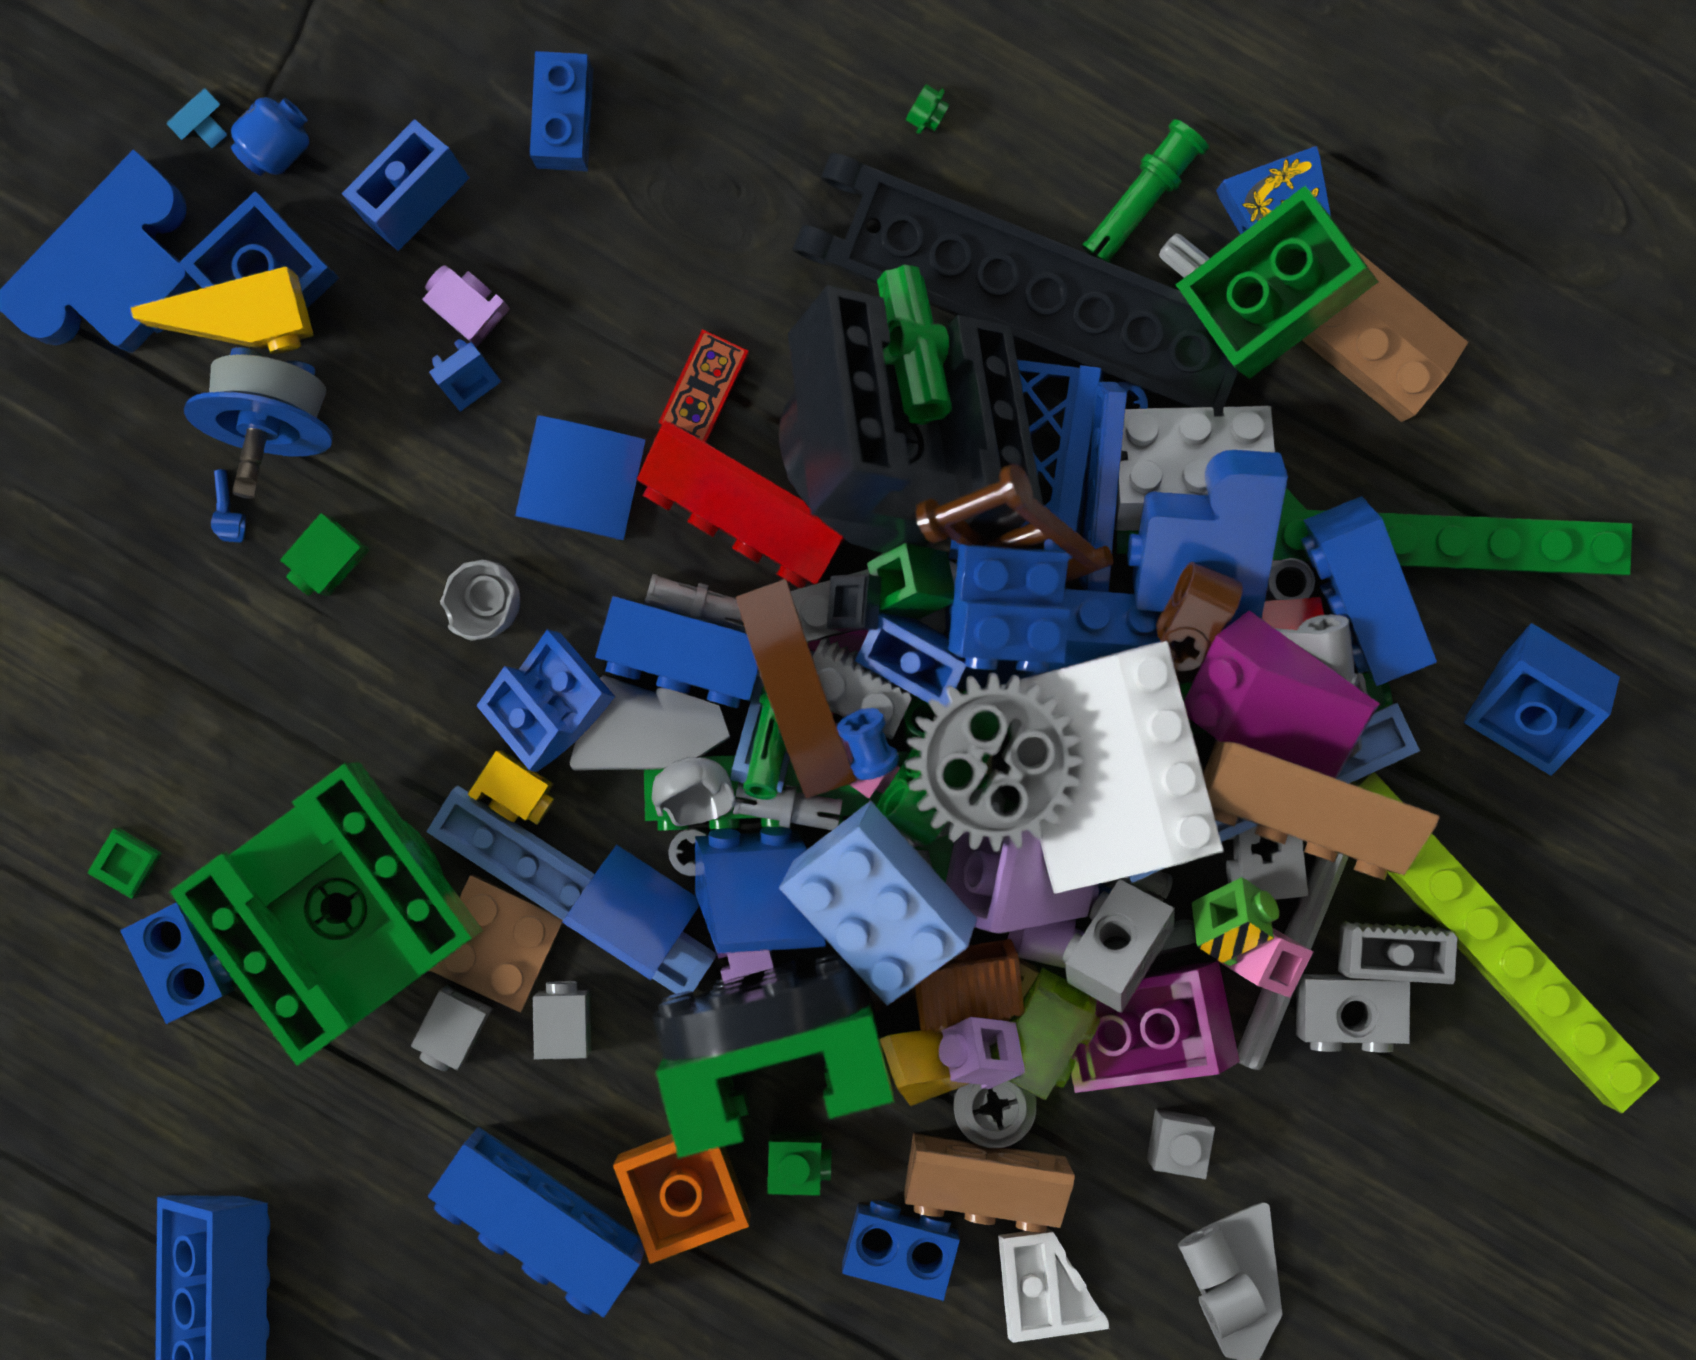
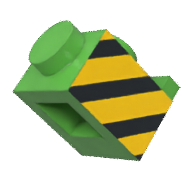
M1243 877L1192 902L1197 947L1228 966L1237 963L1238 955L1274 938L1272 922L1279 918V909L1275 899L1269 892L1261 890Z

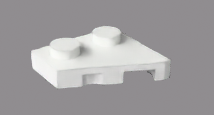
M1047 1228L1045 1233L1024 1231L998 1235L1008 1339L1014 1343L1109 1329V1322L1106 1316L1099 1310L1086 1289L1087 1286L1080 1274L1071 1265L1065 1250L1054 1232Z

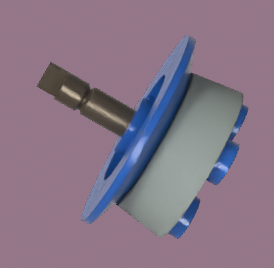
M236 347L231 350L230 355L217 358L212 362L209 393L195 395L186 401L184 414L194 427L219 441L242 448L241 462L238 466L233 488L234 495L242 498L254 497L260 471L259 465H261L263 453L298 457L320 454L330 448L333 439L332 432L317 418L326 395V387L314 376L316 370L313 366L295 360L283 362L263 357L259 352L252 349Z

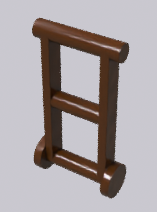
M1011 464L1002 468L1000 472L1001 481L941 506L934 499H927L918 503L916 507L919 527L923 535L931 543L940 542L949 536L958 544L1028 548L1051 539L1073 557L1068 559L1065 583L1113 565L1112 553L1106 545L1096 549L1033 498L1029 479L1023 469L1017 464ZM1006 503L1030 524L989 540L970 527L964 520Z

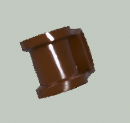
M1190 562L1184 568L1176 583L1173 594L1156 623L1157 635L1160 641L1168 642L1175 670H1193L1204 662L1215 637L1231 620L1239 605L1243 591V585L1240 581L1195 562Z

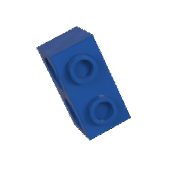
M177 902L120 930L166 1024L235 991L230 982L233 978ZM167 921L174 923L181 932V942L176 949L168 947L161 938V929ZM188 968L197 970L204 978L205 985L200 995L189 992L184 985V974Z
M871 1200L870 1206L858 1203L842 1261V1274L944 1301L960 1241L958 1230L950 1228L951 1221L944 1217L921 1215L920 1219L900 1214L901 1208L899 1206L882 1200ZM880 1228L887 1231L892 1239L885 1249L874 1251L868 1249L863 1244V1236L871 1229ZM923 1242H932L940 1247L941 1254L935 1262L922 1264L917 1262L912 1256L916 1246Z

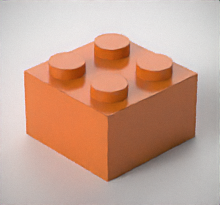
M670 1134L617 1155L613 1167L650 1264L749 1227L751 1213L725 1146L678 1158L673 1136Z

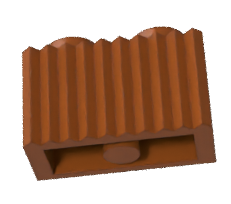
M1012 939L968 945L966 949L913 986V1005L920 1030L927 1031L931 1029L933 1032L942 1033V1030L969 1017L1009 1021L1013 1015H1023L1024 1005L1019 956Z

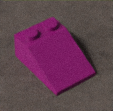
M1250 610L1215 637L1184 700L1187 717L1218 741L1233 742L1334 779L1338 778L1379 706L1377 701Z
M1217 960L1146 973L1122 1013L1075 987L1055 991L1075 1093L1216 1075L1240 1062L1220 964Z

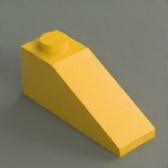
M287 266L130 308L134 319L150 327L262 350L268 348L270 354H280L301 347V339L314 336L298 275Z

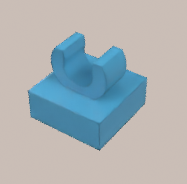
M206 88L201 90L167 121V125L181 140L194 129L211 148L215 147L227 136V133L210 116L220 106V103Z

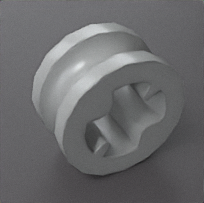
M696 828L678 833L671 841L668 850L669 860L673 867L681 874L688 876L695 875V862L691 860L684 864L678 856V853H682L684 849L678 847L684 839L693 844L695 843V836H708L705 831Z

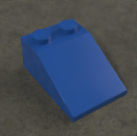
M767 826L762 828L759 833L740 834L737 830L722 828L710 831L708 836H695V895L717 954L825 947V937L779 888L793 860L807 850L797 830L792 831L787 827Z

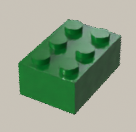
M1305 185L1178 282L1176 286L1231 364L1250 379L1379 281L1319 200Z

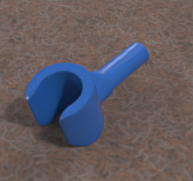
M215 470L217 511L213 513L211 528L222 541L241 543L244 541L246 533L245 514L230 513L231 503L227 470Z

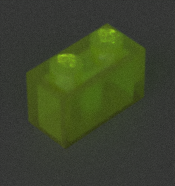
M1042 967L1023 1000L1024 1014L1021 1016L1015 1015L1011 1021L1016 1022L1025 1073L1008 1081L1044 1100L1047 1099L1054 1085L1062 1088L1074 1069L1076 1060L1071 1058L1078 1044L1081 1043L1087 1046L1099 1026L1101 1018L1095 1016L1097 999L1068 984L1066 979ZM998 1045L994 1050L993 1059L1000 1060Z

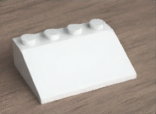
M1167 641L1136 647L1019 680V692L1022 694L1033 683L1040 686L1038 703H1042L1049 697H1056L1059 701L1051 715L1053 717L1062 714L1071 715V722L1062 729L1063 734H1077L1081 738L1080 742L1068 748L1069 754H1074L1084 759V764L1070 767L1068 773L1082 782L1081 786L1065 787L1063 794L1074 804L1072 808L1056 804L1053 808V811L1060 820L1058 826L1046 819L1039 822L1043 836L1040 839L1041 848L1054 893L1166 868L1223 851ZM1007 683L1000 685V688L1005 689ZM1013 719L1009 724L1012 737L1020 726L1019 719ZM1038 737L1024 739L1019 744L1017 750L1020 763L1027 766L1039 763L1044 757L1045 745L1042 739Z

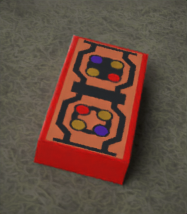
M702 329L658 423L662 425L666 419L707 444L746 362L749 351Z

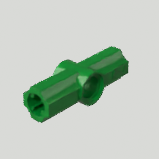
M902 265L896 269L885 270L877 279L880 297L884 298L891 341L884 349L883 355L886 364L895 365L904 414L908 415L909 423L925 425L931 421L944 419L952 411L943 369L949 349L948 332L943 325L933 323L924 277L920 275L919 267Z

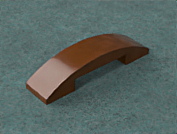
M784 579L736 596L738 608L766 693L805 798L807 799L856 782V777L853 773L842 737H840L787 580Z

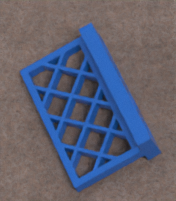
M1017 360L1019 374L1037 375L1027 383L1020 374V380L1023 386V396L1028 393L1044 414L1042 418L1029 427L1030 436L1050 422L1061 437L1059 450L1042 463L1034 454L1037 475L1042 473L1053 488L1051 501L1044 507L1080 535L1086 499L1095 387L1098 381L1104 382L1103 371L1101 368L1080 365V368ZM1048 377L1070 379L1067 399L1050 412L1032 390ZM1065 410L1061 429L1054 418ZM1057 461L1053 480L1046 469ZM1026 521L1022 526H1025L1030 523ZM1051 539L1044 542L1043 550L1066 552ZM951 540L949 559L958 560L959 544ZM1068 554V559L1073 558L1070 554Z

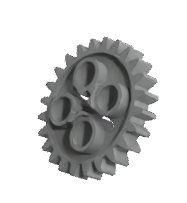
M989 673L986 688L980 689L976 680L969 676L966 681L967 693L961 695L955 688L948 685L946 690L950 702L944 706L934 699L929 700V704L936 714L933 720L923 717L916 718L915 721L926 733L924 738H908L907 743L920 750V757L906 760L905 765L907 768L919 770L921 776L913 779L908 785L910 790H926L927 792L917 804L920 811L933 807L937 808V812L931 821V825L934 828L942 826L947 821L952 823L949 831L950 840L955 842L964 831L969 832V844L972 849H977L983 836L989 837L990 844L995 852H999L1003 836H1009L1017 849L1022 848L1023 831L1028 829L1033 836L1040 840L1043 838L1039 825L1040 821L1046 819L1054 825L1058 826L1060 824L1058 816L1053 811L1056 804L1072 808L1074 803L1063 794L1065 787L1081 786L1082 782L1068 773L1070 767L1084 764V759L1080 756L1069 754L1068 748L1080 742L1081 738L1077 734H1063L1062 729L1071 722V715L1062 714L1056 717L1051 715L1059 701L1056 697H1049L1042 703L1037 702L1040 693L1039 685L1033 683L1022 694L1019 692V677L1012 675L1004 689L1000 688L997 675ZM979 711H992L998 719L996 732L988 739L980 740L974 738L969 731L971 718ZM1019 719L1020 726L1001 755V758L1007 763V767L1003 772L997 769L991 772L980 799L975 805H970L968 799L987 770V766L981 761L982 756L985 752L994 755L1001 746L1011 721ZM1028 737L1041 738L1045 745V754L1042 760L1035 765L1027 766L1021 764L1017 756L1019 744ZM961 758L967 760L972 769L968 782L960 787L947 785L943 781L942 775L944 766L953 759ZM1002 785L1014 786L1019 792V800L1016 807L1007 813L996 812L991 807L990 799L992 793Z

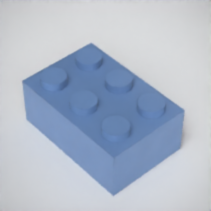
M871 801L793 860L779 887L886 1005L892 1003L966 949L977 921L976 916Z

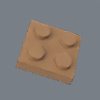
M472 874L469 876L460 899L483 931L429 971L521 1013L562 927L563 920L537 903Z

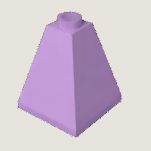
M1027 830L1022 832V848L1018 849L1009 836H1003L999 852H995L992 849L989 837L983 836L977 849H972L969 844V832L964 831L954 842L946 884L976 916V928L995 933H1004L1088 917L1089 910L1092 909L1098 898V884L1054 893L1040 840Z

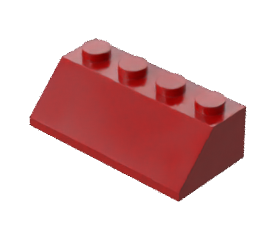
M666 419L660 427L637 477V480L647 487L642 496L667 511H670L675 503L692 513L687 521L688 523L712 537L715 536L718 529L736 539L732 549L756 563H759L762 556H765L781 566L776 575L786 579L789 583L800 589L804 588L807 582L812 585L821 582L845 541L842 535L826 525L818 516L811 515L810 508L803 500Z

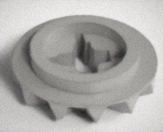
M1019 1075L992 1088L999 1099H1017V1101L1010 1102L1009 1106L1002 1108L1003 1117H1001L1002 1126L998 1127L996 1119H993L990 1112L981 1113V1111L973 1113V1110L980 1109L981 1105L987 1103L986 1094H988V1089H982L981 1084L972 1083L958 1088L954 1095V1115L959 1128L968 1139L983 1147L1003 1148L1018 1142L1028 1133L1036 1115V1099L1030 1084L1023 1075Z

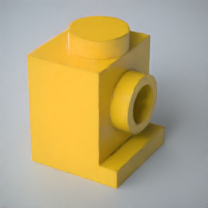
M501 750L494 753L469 791L468 796L477 801L487 795L492 798L488 806L507 820L515 822L519 816L524 820L529 819L538 825L554 801V798L548 795L554 783L537 772L529 771L523 763Z

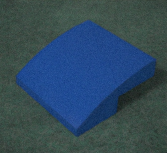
M541 415L537 416L515 516L562 528H571L608 538L624 540L646 439Z
M547 629L521 667L516 669L504 666L476 706L528 770L537 772L577 741L605 711L615 698V695L561 633Z
M616 845L583 890L562 923L651 980L699 907V903L695 895Z

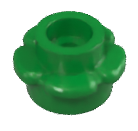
M925 84L905 119V121L918 128L917 134H921L925 127L935 131L950 105L942 100L945 93L944 88L937 91Z

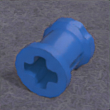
M877 708L857 710L845 716L837 726L840 737L848 742L854 757L851 764L855 777L863 780L882 777L893 771L899 763L896 749L888 745L883 731L886 721L883 714Z

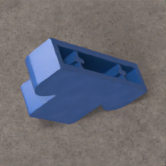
M133 149L0 289V311L22 332L50 345L65 344L73 339L80 329L81 315L111 344L130 353L136 351L154 331L160 333L165 329L150 327L133 318L130 308L191 292L198 285L179 264L180 261L155 237L157 233L172 232L181 225L187 210L184 196L147 159Z
M1225 450L1215 455L1208 462L1205 469L1208 496L1165 492H1149L1145 495L1139 534H1130L1127 551L1128 566H1134L1132 580L1136 605L1139 609L1163 611L1174 592L1182 571L1190 562H1195L1240 581L1243 585L1239 605L1233 617L1223 627L1222 631L1249 610L1262 619L1288 478L1281 453Z

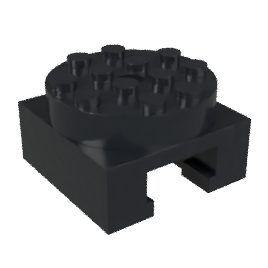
M827 285L788 332L795 392L784 407L779 426V445L788 480L810 508L811 515L818 516L826 525L842 535L849 543L887 553L904 543L927 548L939 544L940 542L931 543L923 535L916 517L917 504L927 499H934L941 506L1001 481L1000 472L1002 468L1011 464H1017L1023 469L1029 479L1033 498L1042 504L1013 334L1010 326L957 315L947 326L949 349L943 364L952 411L944 419L931 421L925 425L909 423L908 415L904 414L895 365H889L884 362L883 351L891 343L884 298ZM1004 503L967 518L964 521L971 528L990 540L1020 528L1027 520Z

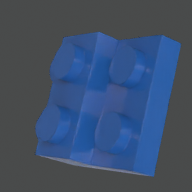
M959 544L948 651L960 657H965V666L985 670L998 669V660L1017 661L1016 669L1035 673H1047L1049 663H1064L1070 610L1063 607L1069 553L1054 550Z

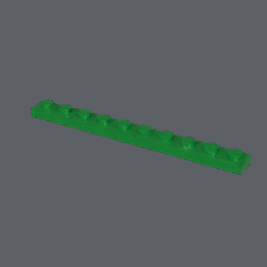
M1282 509L1272 561L1295 558L1305 563H1310L1301 542L1302 538L1309 536L1303 520L1324 511ZM1378 513L1383 520L1400 567L1614 576L1630 575L1632 523ZM1139 530L1115 531L1114 555H1127L1130 534H1139Z

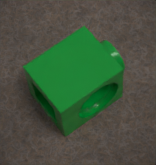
M320 513L280 561L291 569L286 575L287 579L303 593L311 596L316 591L320 595L330 596L369 552V549L331 516Z

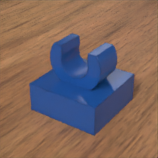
M458 339L454 342L458 351L445 361L436 355L432 358L435 368L429 372L457 409L462 411L502 381L472 342L466 344L463 340Z

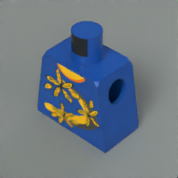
M1317 146L1225 179L1216 190L1219 199L1240 235L1305 185L1331 216Z

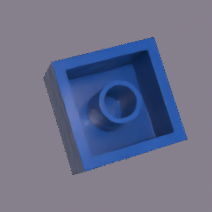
M256 191L179 262L182 268L202 289L287 266L298 275L306 309L339 279L331 268Z

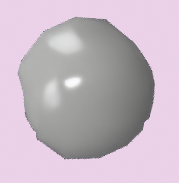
M483 559L463 563L449 575L443 592L444 595L440 600V604L444 608L449 620V630L470 641L497 637L513 624L520 609V593L513 576L499 563Z
M686 757L674 761L661 771L653 782L652 801L659 817L663 816L664 809L675 826L700 824L717 819L730 812L736 804L735 794L728 773L720 764L707 758Z

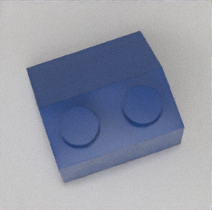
M1531 623L1503 654L1466 715L1464 723L1552 776L1609 717L1620 676Z

